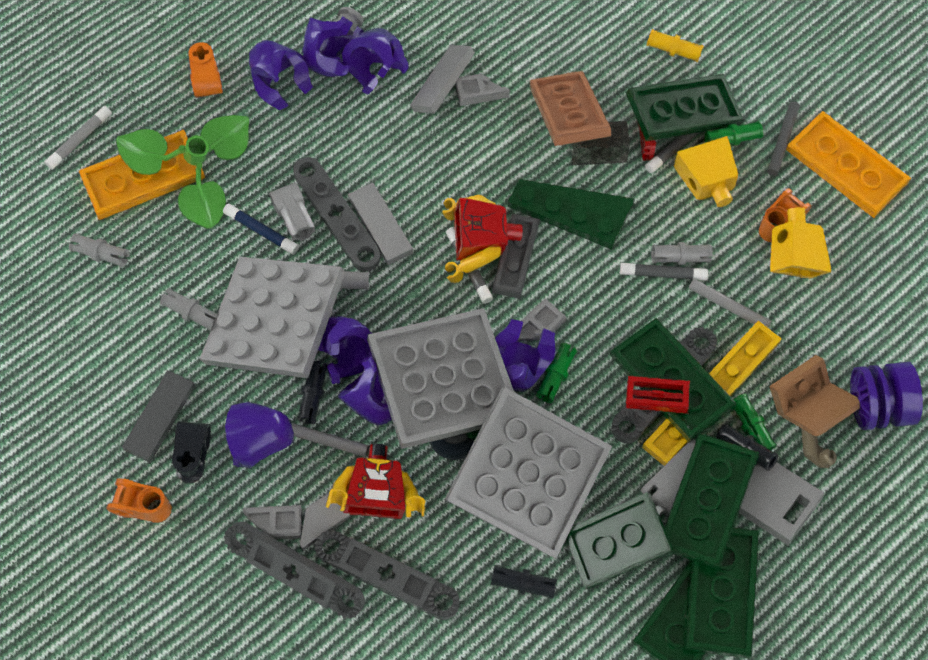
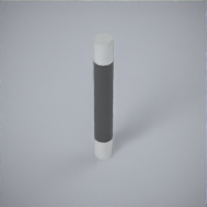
M700 132L678 136L645 165L646 170L651 174L654 173Z
M451 227L446 231V234L456 251L455 227ZM476 269L467 273L483 304L491 302L493 296L479 270Z
M632 263L620 264V274L708 280V269Z

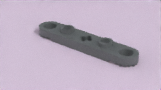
M305 157L298 160L293 167L295 180L340 247L359 271L370 272L375 270L380 263V250L326 171L314 158ZM307 166L315 170V173L309 177L302 176L300 172L304 167L307 168ZM336 210L337 212H341L342 217L337 218L336 216H332L331 211ZM365 250L367 252L370 251L374 257L368 262H363L358 259L359 253L361 254Z
M700 327L690 331L688 336L680 343L703 366L715 352L717 339L712 330ZM702 337L707 339L710 345L708 348L700 349L699 347L696 348V345L694 346L693 341L696 338ZM625 404L612 420V434L615 439L622 443H632L645 432L660 415L661 411L626 408ZM623 421H630L636 428L633 433L625 434L619 430L618 425Z
M236 522L225 532L224 539L226 540L225 544L228 545V550L231 549L232 553L235 552L236 555L247 559L246 562L324 608L332 609L338 613L337 615H342L345 619L347 617L348 619L355 617L364 608L365 597L358 587L246 522ZM236 532H241V535L245 534L244 537H247L245 539L247 545L238 542L235 535ZM292 564L296 566V575L291 573L292 568L290 566ZM345 594V596L349 595V598L352 597L351 600H354V607L345 605L342 595Z
M326 530L315 541L316 554L324 563L437 619H450L459 610V596L452 587L353 538L351 539L335 530ZM333 539L340 543V549L334 555L326 554L322 550V546L327 540ZM388 567H391L395 578H388L385 582L381 581L382 576L379 571H386ZM440 595H448L452 598L453 605L448 610L440 611L434 605L435 599Z

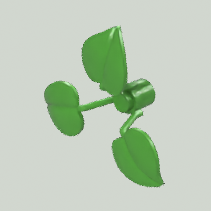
M229 115L212 119L204 125L200 136H191L185 146L180 145L179 149L168 155H165L167 151L165 138L159 132L150 129L136 130L129 134L118 136L116 144L123 161L132 170L143 175L158 173L162 166V160L168 161L183 153L186 162L196 167V185H187L181 190L178 196V207L183 216L205 229H211L221 220L226 199L224 191L218 183L213 181L201 183L202 163L206 160L208 152L214 150L217 157L223 160L239 158L245 152L248 144L249 117Z

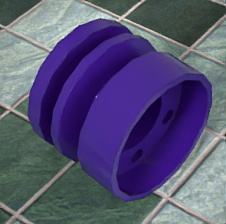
M911 362L889 363L884 366L883 370L879 365H870L868 368L866 366L854 367L850 378V393L858 397L860 401V408L853 414L861 430H873L875 427L880 429L886 428L889 422L895 427L917 425L923 412L922 387L919 375Z

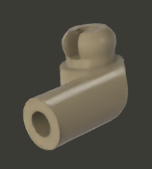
M802 429L804 456L819 468H829L835 464L837 460L836 453L833 450L820 447L818 445V437Z

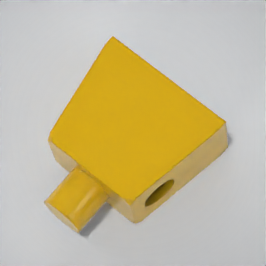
M727 136L677 152L674 168L696 199L703 200L713 197L717 207H724L733 201L729 191L735 188L738 171Z
M796 207L788 209V222L778 225L772 230L770 272L807 279L831 273L823 228L820 225L806 223L805 208Z

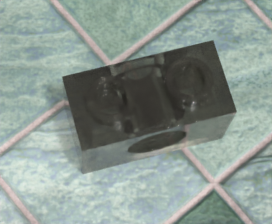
M627 121L608 122L611 127V136L570 143L571 166L627 163L630 148Z

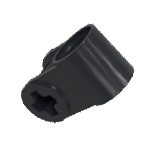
M177 423L172 464L178 478L182 482L195 483L203 476L206 455L211 439L210 424Z

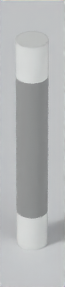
M103 106L44 163L53 170L102 124L112 112L106 106Z

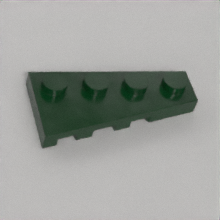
M519 179L508 200L507 207L612 250L634 205L635 199Z

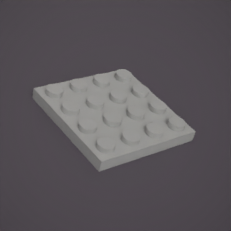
M239 257L217 313L219 315L215 319L200 360L205 365L308 378L345 271L340 266Z
M484 308L368 334L367 341L378 368V376L401 449L480 430L502 387H506L514 392Z
M502 387L444 500L556 559L612 446L510 389Z

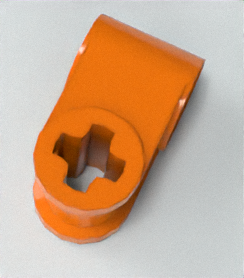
M204 42L192 45L188 56L195 98L223 93L220 74L212 47Z
M787 188L766 210L758 231L761 238L772 243V230L776 226L771 223L777 225L787 223V210L791 208H805V214L807 215L812 205L809 203L804 204L792 194L793 191L790 188Z
M118 478L115 485L117 489L113 501L106 508L109 512L118 516L137 518L153 523L163 522L170 516L172 510L171 502L161 489L139 484L128 479ZM155 500H161L157 508L148 510L150 503Z

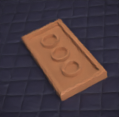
M583 71L530 80L531 92L555 146L611 136V127Z

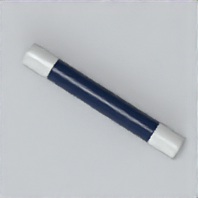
M230 203L224 207V214L292 255L298 251V244Z

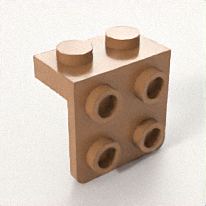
M817 355L769 386L778 415L814 436H820L860 408L858 397L830 383L825 361Z

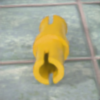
M651 29L646 44L648 47L669 52V56L674 57V55H678L695 62L699 61L704 45L680 39L681 36L677 34L674 37Z

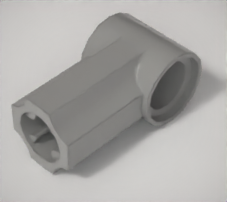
M296 182L269 193L274 209L278 216H282L293 241L305 240L316 231L305 208L303 195Z

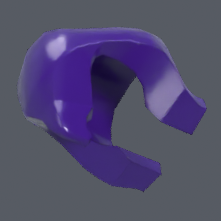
M343 16L337 22L320 21L309 17L302 47V56L308 69L327 77H343L347 75L351 66L344 65L339 56L342 54L345 45L364 31L357 26L352 35H347L353 22Z
M374 28L362 32L348 42L342 52L343 64L351 66L349 72L363 85L362 92L366 95L372 92L379 83L376 75L371 74L369 71L371 64H383L377 72L382 78L385 77L390 67L400 70L403 74L406 73L409 67L400 41L383 28Z
M271 40L260 41L250 50L249 66L254 88L266 103L277 108L278 111L289 105L278 90L270 88L272 80L275 83L278 82V74L286 68L293 66V79L304 94L313 88L307 64L303 56L296 50Z
M342 316L329 317L318 350L330 354L337 362V364L330 363L327 366L329 379L332 384L340 383L341 378L364 372L362 361L369 357L367 353L371 350L367 338L368 334L372 333L356 319Z
M510 319L507 327L495 335V340L513 390L515 392H525L536 383L555 357V333L543 328L538 347H532L517 341L524 322Z
M371 351L367 353L369 357L362 361L364 372L338 394V398L356 414L370 423L379 426L391 421L392 418L378 376L376 362L372 357Z
M252 402L237 403L230 407L226 417L225 430L234 466L250 469L262 459L294 443L292 423L281 411Z

